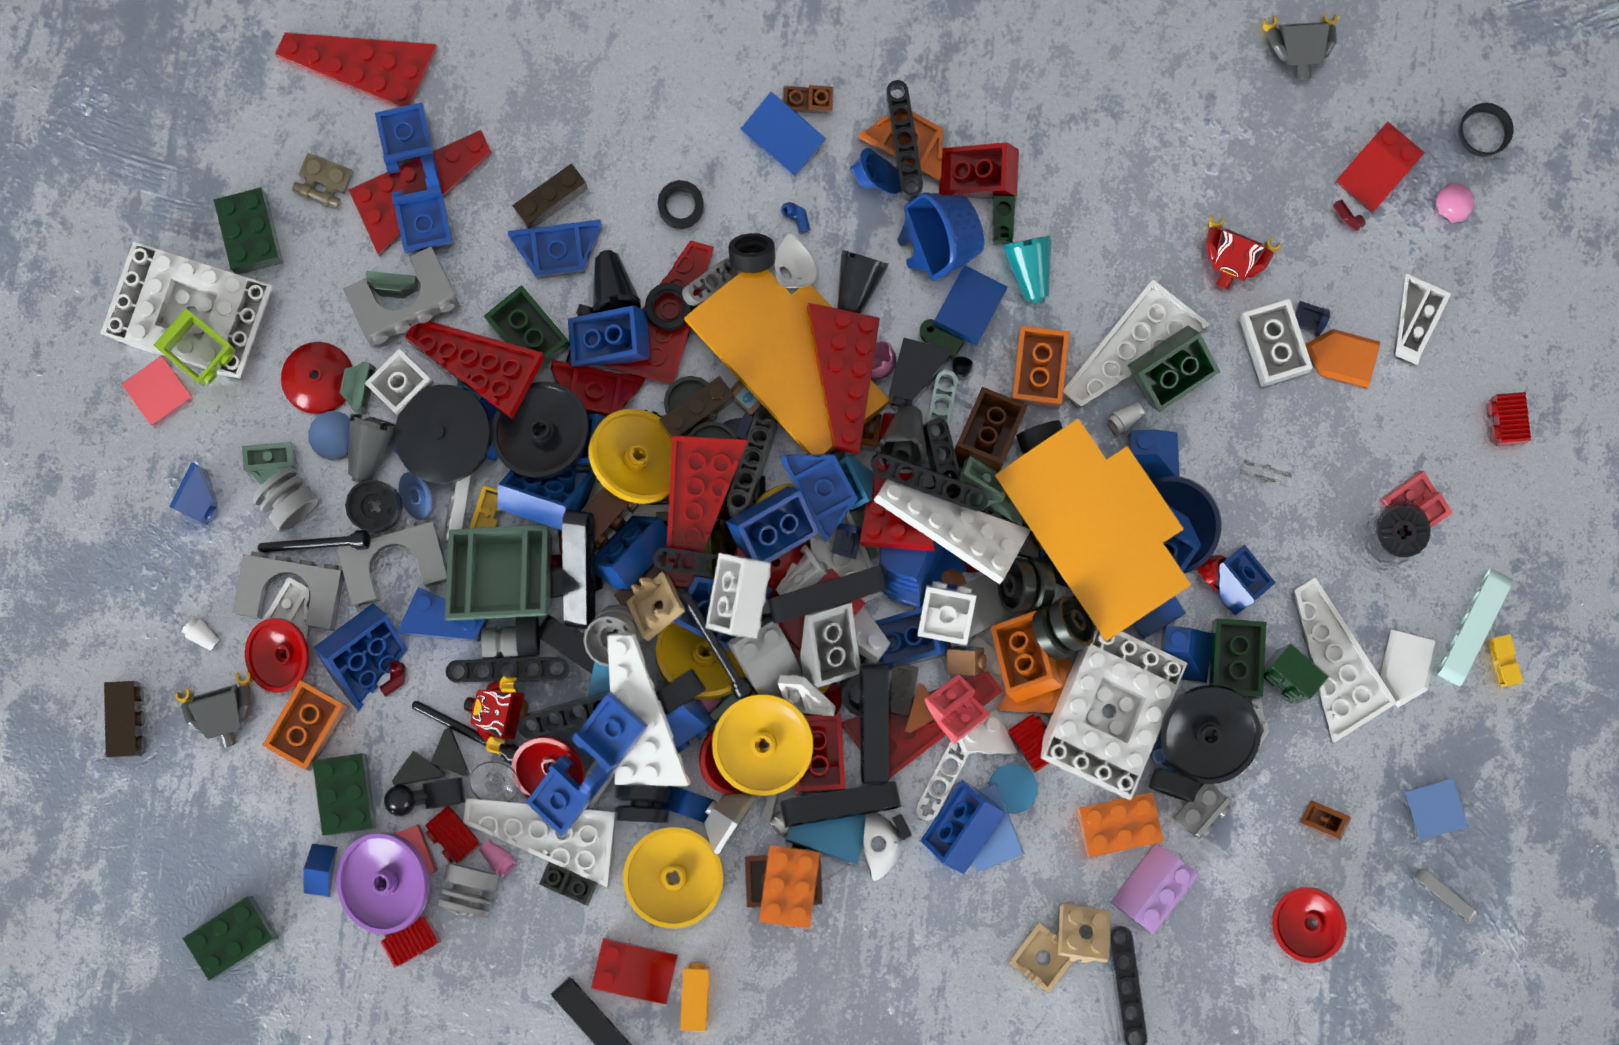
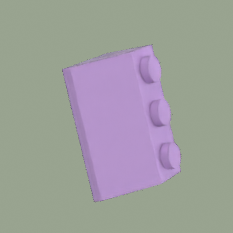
M1155 843L1110 903L1148 933L1154 934L1199 874L1178 857Z

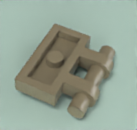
M307 153L298 174L307 180L304 185L295 182L292 191L300 193V196L306 199L310 197L318 200L324 206L328 207L331 205L338 208L341 199L334 197L335 191L345 194L354 171ZM315 183L327 187L326 190L321 192L314 189Z

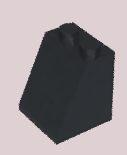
M903 338L888 395L889 403L892 404L891 407L899 409L906 405L913 406L948 364L951 350Z

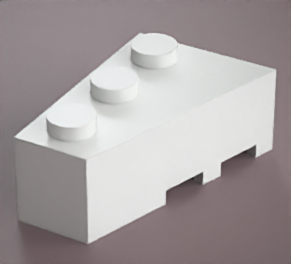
M1406 273L1396 356L1413 364H1419L1450 301L1452 293Z

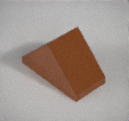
M881 414L876 415L863 426L860 450L876 452Z
M918 684L905 732L911 733L935 720L925 703V699L930 695L924 684Z
M1311 800L1300 823L1332 840H1341L1352 817Z

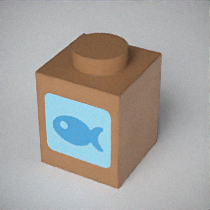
M740 380L730 389L735 396L734 403L747 415L754 417L757 409L763 406Z
M955 646L947 649V674L976 676L984 672L987 665L984 648Z

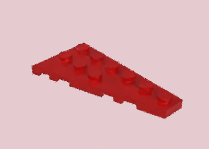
M285 32L275 55L396 107L412 105L436 52L437 44Z
M482 130L434 151L443 196L448 191L453 190L459 181L492 154ZM421 157L399 166L400 172L391 174L386 172L348 189L379 256L386 251L385 249L391 243L396 242L401 237L395 206L392 201V192L404 190L406 195L428 190Z
M690 240L660 284L675 283L683 288L708 271L714 247ZM698 288L692 293L696 296L702 291ZM666 293L657 298L654 304V311L660 319L673 321L681 315L683 303L677 295ZM647 316L651 359L602 366L670 386L676 380L691 327L686 324L681 329L672 332L662 331L654 327Z
M808 303L807 311L808 315H810L811 332L814 336L819 375L824 389L825 406H827L828 422L833 449L858 454L861 446L880 318Z
M431 321L412 326L405 337L408 343L512 419L545 359L542 352Z
M883 413L878 444L895 417V413ZM878 459L875 466L877 470L884 471L889 465L886 463L885 466L882 465ZM912 472L899 473V477L902 479H908L912 475ZM874 473L872 500L867 502L860 537L861 546L935 551L931 538L874 501L887 480Z
M672 436L667 547L704 552L748 439ZM675 553V558L668 557L666 554V561L674 562L673 568L678 567L677 558L680 553ZM692 555L684 556L681 561L685 569L693 568L696 563ZM665 571L670 576L674 586L687 587L694 578L693 574Z
M988 671L964 679L976 691L973 697L982 706H985L1003 692ZM938 689L928 692L929 695H931ZM915 697L889 705V779L946 736L935 720L911 733L905 732ZM860 716L842 721V727L860 750Z

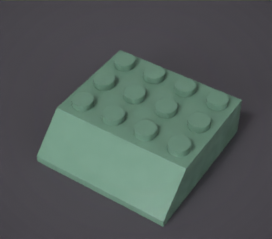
M548 525L449 530L445 621L545 616L550 607L552 537Z

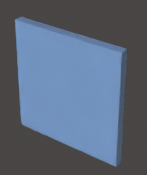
M1453 778L1405 792L1419 840L1468 827Z

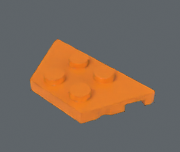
M912 111L921 173L939 183L941 180L944 128ZM898 113L894 118L899 122H903L907 119V116L903 113ZM889 115L882 117L876 121V124L859 133V139L895 158ZM903 136L898 139V142L901 145H908L911 143V140ZM904 160L902 162L911 168L915 166L911 160Z
M1068 657L1063 660H1056L1063 687L1018 703L1005 694L997 708L998 711L1052 715L1073 664Z

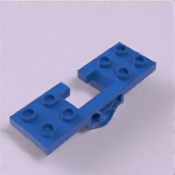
M423 103L376 112L375 117L384 154L383 159L388 174L400 172L398 161L419 156L421 157L425 172V182L428 190L406 195L404 190L392 192V201L395 206L405 254L421 251L429 247L435 248L453 244Z
M612 692L608 693L580 731L572 736L574 738L572 741L581 749L585 748L599 761L598 765L591 770L592 774L579 786L566 773L573 762L563 755L548 768L549 772L526 803L560 836L565 835L648 725Z

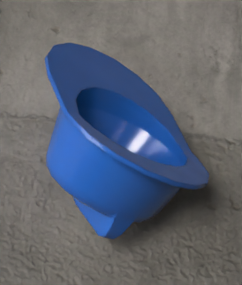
M871 148L863 149L860 159L850 167V172L856 177L858 183L867 189L878 187L889 194L900 192L896 167Z

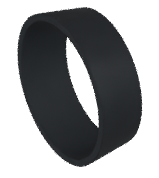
M1480 103L1468 109L1459 127V138L1464 148L1470 153L1481 157L1491 156L1504 150L1511 142L1514 133V126L1510 115L1502 107L1493 103ZM1478 112H1487L1493 114L1501 121L1505 136L1502 145L1496 151L1482 152L1474 149L1466 141L1463 134V123L1470 115Z

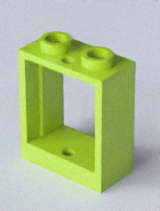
M187 308L183 310L153 345L203 387L206 384H211L216 379L217 371L222 365L226 366L233 359V353L236 350ZM194 324L224 347L200 376L170 352Z

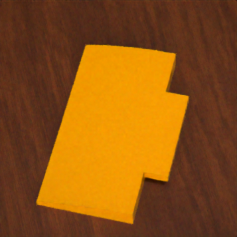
M768 269L758 273L741 272L685 316L684 320L807 454H827L833 449V443L807 305L808 303L827 307L832 306L812 285L799 288L790 294L786 288H783L778 283L776 277ZM870 380L864 425L882 412L890 401L872 380Z
M1077 419L995 474V478L1105 641H1108L1191 586L1163 544L1183 531V527L1128 446L1106 459L1080 420Z

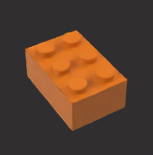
M1020 326L1011 394L1012 399L1027 405L1060 408L1063 397L1070 331Z
M1036 611L990 627L1006 694L1016 703L1063 687L1056 660L1051 658L1041 648L1033 632L1032 618Z
M300 680L262 746L302 769L311 771L313 768L312 761L319 758L348 705Z
M1153 792L1133 796L1131 800L1123 798L1076 809L1087 858L1164 842Z
M769 845L759 922L810 929L820 852Z

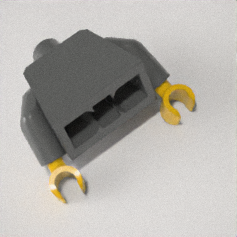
M1325 13L1321 22L1279 25V29L1277 28L1278 18L1276 16H1273L1274 24L1271 25L1266 23L1265 18L1263 19L1262 27L1267 32L1270 44L1279 59L1285 61L1287 65H1297V79L1311 78V64H1323L1324 59L1329 57L1337 43L1335 26L1338 20L1337 14L1333 15L1332 21L1327 19V13Z
M247 671L248 677L245 681H240L239 672L235 675L236 681L240 685L239 687H237V684L196 696H194L190 689L185 688L187 695L183 699L181 693L177 691L175 698L183 703L181 708L186 723L198 733L204 734L207 739L219 736L222 747L234 745L237 741L233 732L241 729L242 723L248 717L251 706V691L248 686L252 682L250 673Z

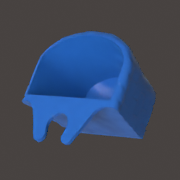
M924 192L904 206L906 218L898 237V243L901 246L905 245L907 241L913 244L914 255L906 260L908 268L924 270L932 281H937L969 263L982 253L984 249L983 228L974 206L966 197Z
M934 540L935 551L881 548L879 565L883 566L889 586L888 590L882 592L888 599L921 608L927 585H932L933 581L944 583L942 581V574L949 569L964 573L966 565L952 552ZM947 584L948 589L957 590L956 585Z

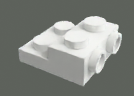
M933 581L932 585H927L917 636L967 645L976 601V594L971 593L972 588L957 586V590L948 589L946 583Z

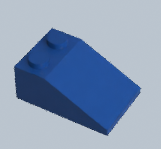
M628 306L568 319L572 367L622 364L651 359L647 313L643 309L636 306Z
M922 607L875 621L890 642L887 651L877 662L886 663L888 670L946 656L947 649L952 648L951 642L917 636Z

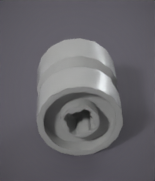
M515 626L503 627L501 631H498L496 627L482 628L481 646L483 659H498L500 655L504 658H519Z

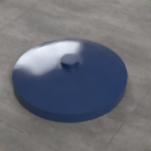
M1181 476L1155 478L1151 482L1166 504L1188 517L1201 543L1199 550L1183 572L1188 573L1204 564L1218 546L1222 532V519L1219 507L1213 496L1202 485L1189 478Z

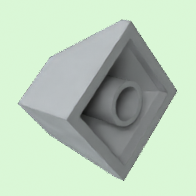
M724 794L718 803L714 800L705 812L709 816L704 822V827L715 854L718 855L739 827L757 799V795Z

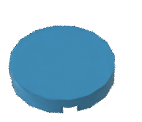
M1008 764L1000 767L992 774L988 782V787L994 784L998 785L1008 813L1017 814L1027 810L1034 803L1037 796L1038 785L1035 776L1028 768L1019 764Z

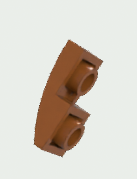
M784 85L782 101L795 112H832L833 87Z

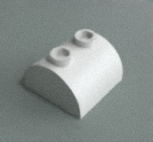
M398 349L364 384L399 416V413L419 391L430 387L434 382L409 357Z

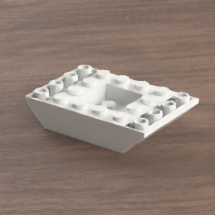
M133 241L101 334L129 346L166 357L153 345L185 308H196L198 311L197 317L236 349L233 353V359L226 366L222 365L217 373L224 376L241 378L273 286ZM194 324L170 352L186 364L206 369L224 347Z
M1094 627V641L1090 646L1079 651L1044 733L1041 759L1131 800L1161 729L1163 717L1171 705L1187 662L1122 631L1108 641H1105L1097 628ZM1106 704L1113 708V715L1109 719L1104 717L1102 709Z

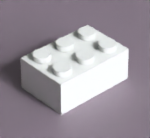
M1290 299L1244 312L1239 317L1261 387L1307 374L1313 369Z
M719 553L705 628L730 635L757 639L758 631L761 627L762 608L766 600L765 592L767 581L770 578L771 563Z

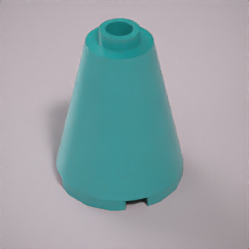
M1050 236L1003 244L1004 253L1024 299L1030 300L1031 304L1045 302V297L1049 296Z

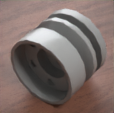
M292 467L284 468L272 475L252 496V501L255 505H260L261 512L272 511L268 520L278 532H284L294 527L309 515L319 503V498L310 487L304 486L299 488L303 479L300 476H296V471Z
M619 604L607 606L598 613L585 631V650L591 659L600 665L609 667L608 635L615 634L616 629L619 630L618 634H635L639 645L643 640L628 606Z
M448 863L444 879L454 884L453 889L443 888L440 890V893L451 897L450 900L439 898L437 905L451 913L472 918L488 917L490 911L479 908L480 903L491 905L492 901L483 897L482 894L483 891H495L499 875Z

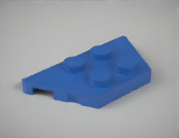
M600 219L508 231V236L536 278L585 272L602 223Z
M835 454L780 456V460L795 488L801 491L824 542H827L858 500V496Z

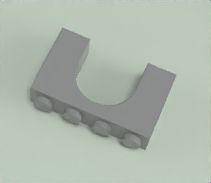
M432 247L410 256V260L419 276L421 287L416 300L404 309L389 310L380 306L365 278L343 288L363 334L371 346L382 344L389 337L397 333H405L410 327L418 323L428 322L433 316L441 312H448L459 304Z
M428 519L420 520L414 523V527L407 529L404 526L390 529L391 533L382 536L381 533L371 534L370 547L366 550H356L351 546L337 548L352 606L360 607L380 601L373 578V565L377 556L390 547L401 546L410 549L414 553L426 587L446 582L447 564L438 530L433 521L429 522Z
M254 551L251 552V555L243 554L232 613L262 619L266 593L271 583L283 575L293 574L301 576L310 589V603L305 625L312 628L334 631L344 581V574L339 570V566L324 564V568L314 566L315 562L300 559V563L290 562L291 558L276 555L275 559L266 558L265 553Z

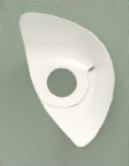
M787 234L775 254L774 264L778 283L783 288L807 287L817 277L815 262L804 245L793 234ZM781 267L786 268L790 272V280L782 276L780 272Z
M877 812L865 814L864 849L871 870L872 880L874 881L881 879L896 864L902 848L901 837L896 827ZM876 836H881L886 840V848L882 852H875L871 848V840Z

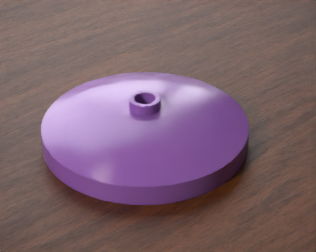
M377 832L355 840L343 853L336 876L338 897L343 909L353 922L372 933L390 934L409 927L420 917L429 897V874L421 854L409 841L393 833Z

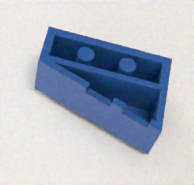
M418 587L397 633L401 635L479 642L482 628H486L489 619L445 621V599Z

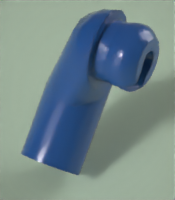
M792 202L784 203L781 206V213L787 218L796 221L799 233L811 231L807 213L803 207Z

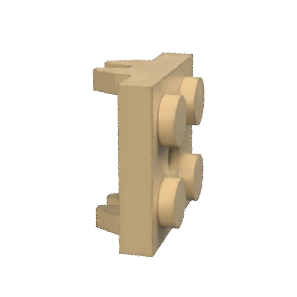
M663 571L653 580L651 578H640L642 586L633 584L631 587L634 596L626 601L642 638L650 641L685 612L670 576ZM662 601L663 608L656 609L653 613L654 604Z
M1069 904L1061 905L1058 955L1067 956L1070 961L1081 960V963L1091 961L1106 963L1109 961L1111 911ZM1082 925H1087L1092 929L1093 934L1090 939H1084L1080 936L1079 929Z
M1038 922L1008 963L1049 994L1073 961H1070L1067 956L1058 955L1059 937ZM1041 950H1045L1050 954V962L1046 965H1040L1036 961V954Z

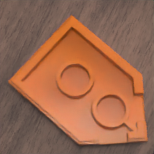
M1331 329L1305 344L1307 352L1320 376L1364 388L1369 387L1380 341Z

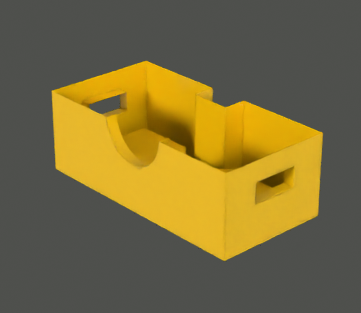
M483 485L469 529L498 527L499 521L496 520L497 512L503 513V510L497 509L498 495L485 491L489 490L498 494L497 489Z
M1511 634L1489 639L1488 643L1500 688L1523 683L1519 664L1515 658L1516 652Z

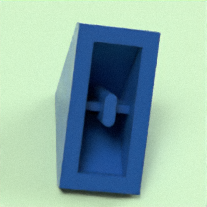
M668 786L671 788V798L669 802L662 803L661 807L703 823L706 821L709 815L705 812L713 799L677 786Z
M312 844L304 866L305 894L330 896L338 847Z

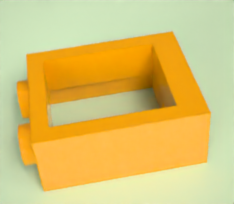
M690 962L689 967L683 968L680 1031L706 1032L708 1029L710 968H705V963Z

